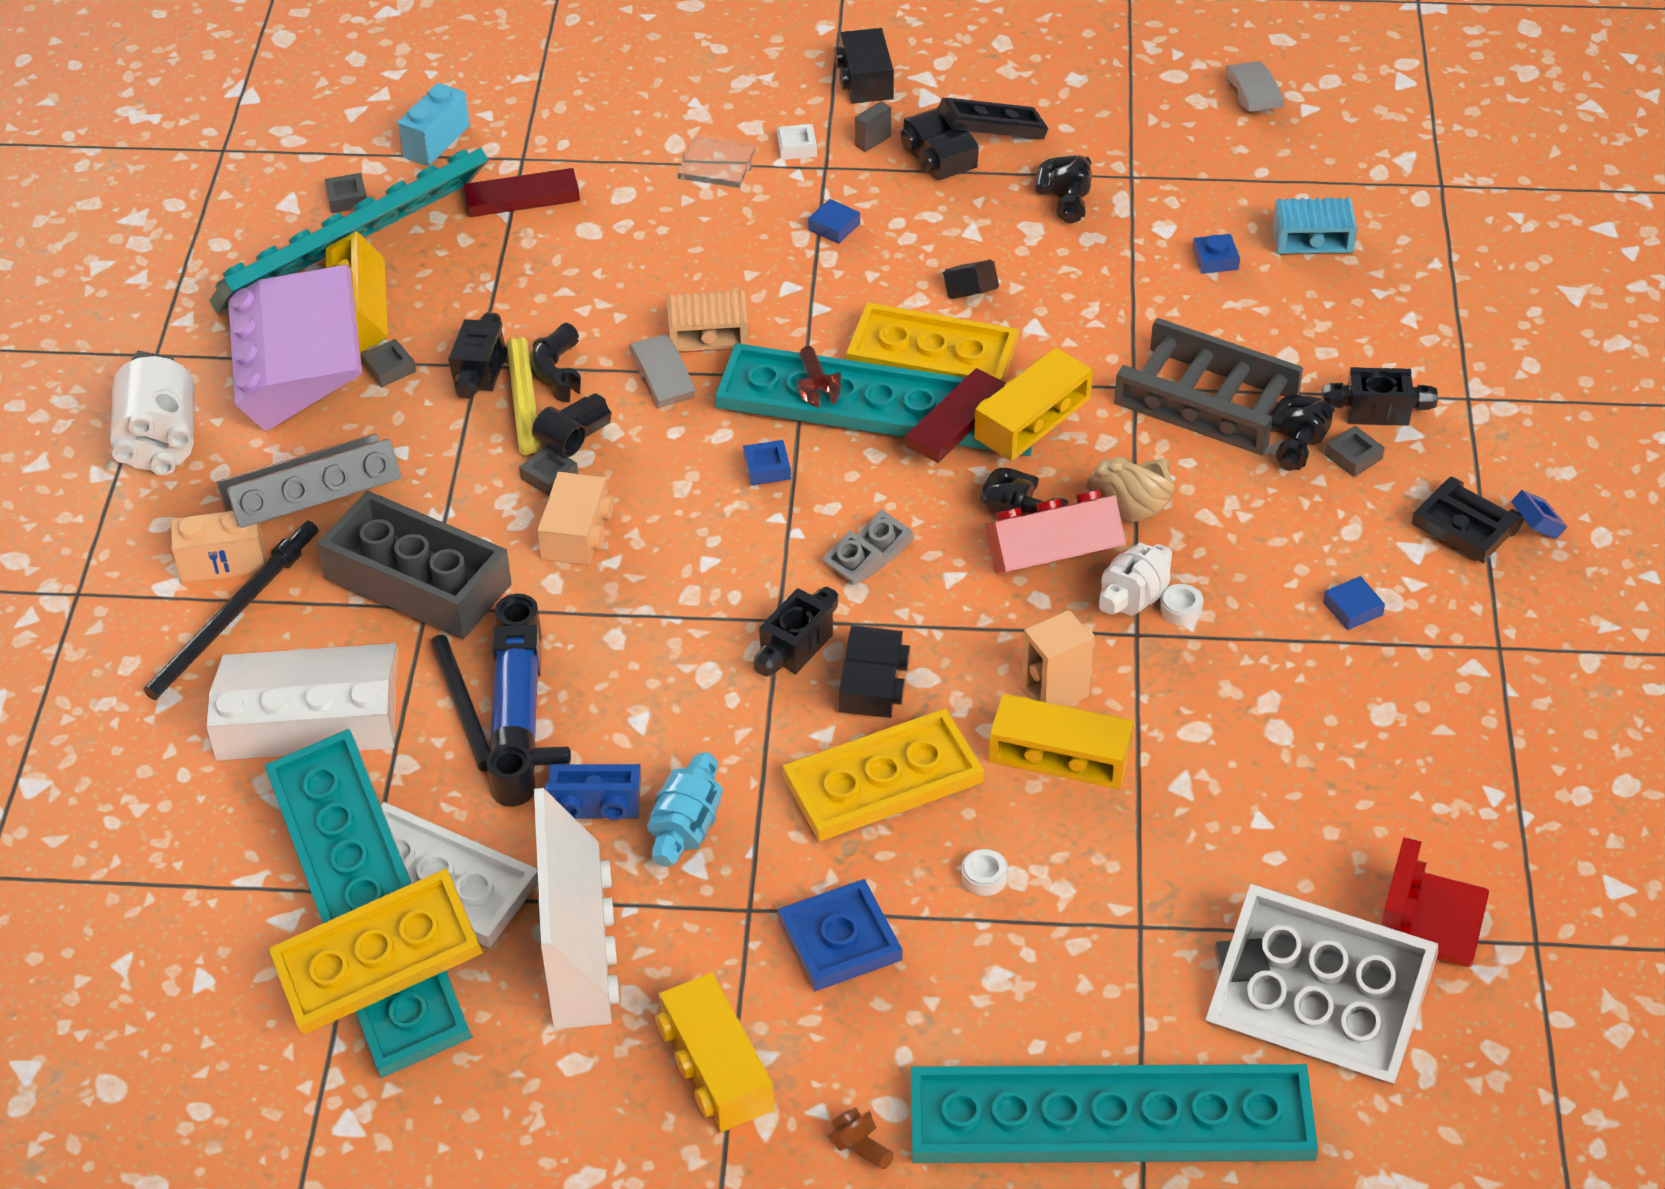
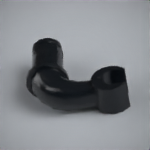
M563 323L547 337L535 340L530 354V365L534 373L540 380L553 387L554 397L562 402H570L571 389L580 394L581 377L576 370L572 368L558 369L555 366L559 361V356L579 342L578 331L569 323Z

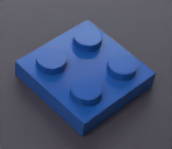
M865 879L778 909V920L814 992L902 961V947Z

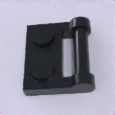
M1450 476L1413 513L1411 524L1484 563L1509 536L1512 537L1519 531L1524 518L1517 510L1511 509L1508 511L1463 487L1464 483Z

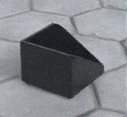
M991 259L958 265L945 269L943 272L947 295L951 299L981 294L998 289L999 287L995 263Z

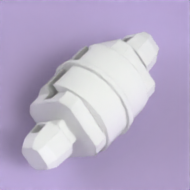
M1139 542L1125 552L1120 553L1103 572L1099 600L1100 610L1110 615L1122 612L1133 616L1141 612L1148 605H1152L1161 596V593L1168 587L1170 582L1172 550L1161 544L1149 546Z

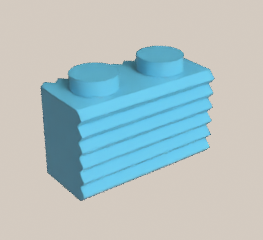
M441 83L435 84L430 91L426 92L427 95L422 96L423 99L418 100L419 103L414 104L406 112V115L402 116V119L397 120L403 157L425 166L433 163L471 125L468 121L470 118L468 117L466 93Z
M1302 197L1300 200L1296 198H1286L1285 200L1279 198L1276 200L1273 229L1277 254L1354 253L1357 225L1352 200L1349 197L1346 199L1341 197L1338 199L1325 197L1322 200L1318 197L1314 200L1311 197L1305 200Z

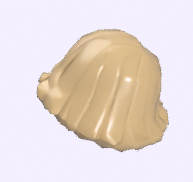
M1116 456L1112 460L1106 459L1100 462L1094 472L1086 479V487L1089 491L1101 490L1102 497L1116 495L1120 517L1128 522L1144 521L1156 516L1170 502L1175 489L1169 474L1171 462L1162 458L1136 465L1126 458Z

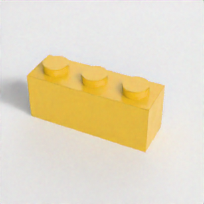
M355 231L326 248V268L347 265L351 269L360 352L388 338L385 258Z
M1055 347L1042 358H1037L1019 376L1011 378L1002 389L989 399L986 398L979 403L974 413V438L1012 462L1091 399L1093 369Z
M1002 694L990 732L989 762L1121 789L1132 749L1134 720L1085 711L1071 706L1036 701L1027 697Z
M713 972L659 993L661 1013L655 1015L658 1030L664 1042L673 1041L677 1052L674 1053L675 1060L682 1077L685 1080L692 1078L697 1089L694 1090V1095L703 1117L712 1116L717 1128L722 1133L775 1111L773 1082Z

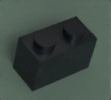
M873 28L840 32V47L834 48L836 68H840L842 90H848L851 104L894 99V69L883 29Z

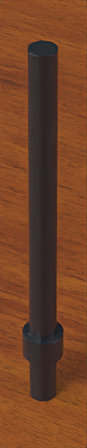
M307 520L289 539H282L271 550L272 556L143 688L145 694L149 698L157 700L283 568H290L301 557V550L319 532L318 527L312 521Z

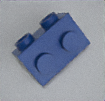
M640 764L550 765L549 781L545 784L544 789L575 819L607 818L619 820L622 818H639Z

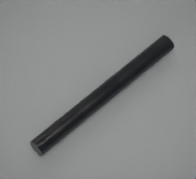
M437 635L431 640V645L478 769L486 772L488 771L486 761L490 753V747L449 640L445 635Z

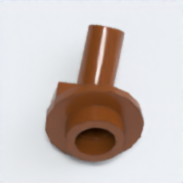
M853 1107L831 1121L835 1130L827 1136L839 1151L851 1146L858 1155L881 1169H886L891 1164L894 1156L893 1152L867 1136L876 1129L870 1110L860 1114L857 1107Z

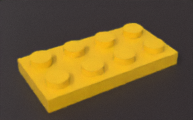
M867 302L847 350L846 360L964 378L978 368L1004 381L1018 342L1019 329Z
M946 708L782 765L783 778L818 842L984 783L985 778L983 767Z
M447 868L268 948L296 1024L303 1035L483 954Z

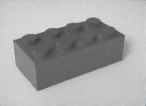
M368 490L317 543L324 579L463 640L512 584L507 549Z

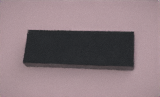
M948 97L942 98L938 106V110L952 130L1044 139L1049 129L1034 107Z

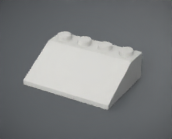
M397 643L223 655L209 692L206 725L215 760L286 756L349 728L355 738L359 751L394 748Z
M544 788L534 789L541 948L554 1029L612 1024L611 1005L620 1004L618 976L609 975L608 965L617 964L615 936H606V926H615L612 897L604 898L603 889L612 888L610 860L601 861L599 842Z
M1250 884L1205 1021L1394 1085L1437 959L1438 943ZM1247 939H1263L1262 947L1269 962L1270 971H1260L1253 975L1250 981L1231 983Z

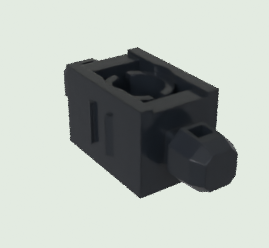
M487 312L479 320L464 319L448 358L455 391L460 398L470 399L478 390L493 391L508 353L502 333L503 325L500 315L497 313Z
M1350 367L1348 384L1329 383L1324 385L1322 398L1326 399L1329 403L1332 402L1334 408L1346 406L1348 424L1409 426L1412 408H1416V410H1430L1437 407L1438 391L1437 388L1428 385L1418 384L1417 387H1413L1411 369Z
M828 586L818 589L812 595L797 588L759 627L760 649L754 657V670L767 677L784 667L796 675L833 636V612L838 607L839 594Z

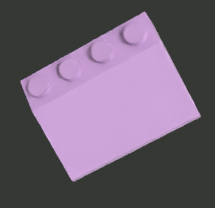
M347 265L261 279L247 288L238 290L228 299L235 405L263 430H270L362 374L351 269Z

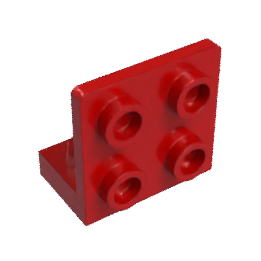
M1403 837L1381 926L1438 943V960L1471 967L1479 940L1489 890L1484 887L1425 873L1427 862L1418 860L1422 841Z

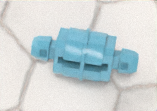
M708 752L696 754L686 768L672 769L662 790L655 797V805L649 816L650 820L647 830L656 838L652 850V859L660 866H673L678 862L683 851L699 849L709 828L716 820V812L721 802L723 788L714 780L718 768V760Z

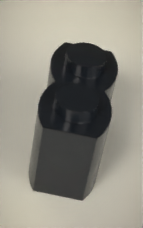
M938 107L904 118L903 130L901 131L902 144L908 152H911L919 159L922 169L926 173L929 172L933 178L942 180L977 168L979 146L969 131L952 130L938 110Z
M851 625L840 682L839 712L891 718L894 704L902 705L905 679L898 677L900 671H908L910 659V645H903V631Z

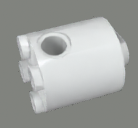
M150 356L127 362L115 373L112 384L110 442L112 456L116 461L126 463L134 468L153 471L157 475H168L175 470L176 465L181 464L191 454L194 444L195 386L192 375L184 366L171 359Z

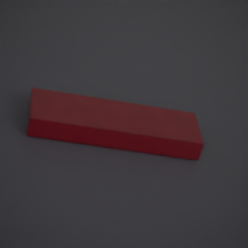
M574 168L464 184L470 217L580 201Z
M976 368L905 435V446L939 463L975 428L974 413L979 403L986 398L989 399L1002 389L1006 382Z

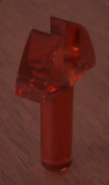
M811 346L803 347L800 350V357L809 378L798 380V394L806 402L819 408L818 388H821L830 394L831 402L834 405L841 392V373L824 374L815 349Z

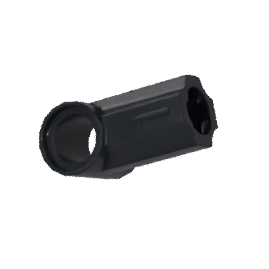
M596 393L580 399L561 411L549 406L542 410L535 419L532 427V436L568 458L577 453L584 443L585 437L610 424L612 412L606 404V399Z

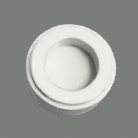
M1174 584L1162 592L1159 609L1166 621L1175 625H1190L1201 617L1204 600L1201 592L1195 587L1187 584Z
M979 849L969 853L964 858L961 866V880L968 891L979 896H991L997 894L1005 887L1008 878V865L1001 854L989 849Z

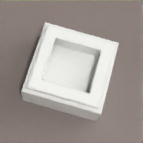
M813 124L777 127V140L781 160L817 157V144Z

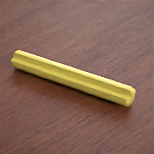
M519 337L518 339L510 338L507 342L519 452L524 456L529 454L535 455L541 450L540 441L532 436V427L537 418L528 341L524 337Z

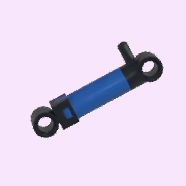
M518 593L502 598L495 608L497 626H494L493 631L495 668L490 753L486 761L492 797L497 803L510 807L522 805L534 796V789H536L534 766L569 764L571 762V749L568 746L535 748L538 676L541 674L540 642L542 634L537 602L526 594Z

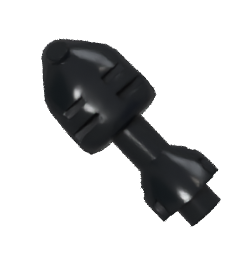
M1072 155L1051 158L1044 161L1038 168L1035 184L1036 192L1040 195L1053 192L1061 197L1056 208V214L1066 223L1080 221L1081 217L1084 218L1086 214L1085 202L1082 197L1089 193L1091 187L1092 170L1090 165L1092 163L1089 157Z
M1289 395L1282 398L1276 404L1270 415L1273 416L1271 431L1277 432L1281 430L1290 437V439L1282 442L1276 451V457L1283 469L1292 471L1294 469L1301 470L1302 467H1305L1309 457L1307 445H1315L1322 442L1331 426L1333 412H1335L1332 402L1329 403L1326 399L1319 397Z
M1011 468L995 469L990 473L980 489L981 503H985L989 511L994 515L997 512L1021 507L1022 515L1025 512L1029 514L1037 512L1036 504L1045 502L1032 497L1033 492L1038 487L1039 478ZM1061 498L1062 506L1068 505V500Z

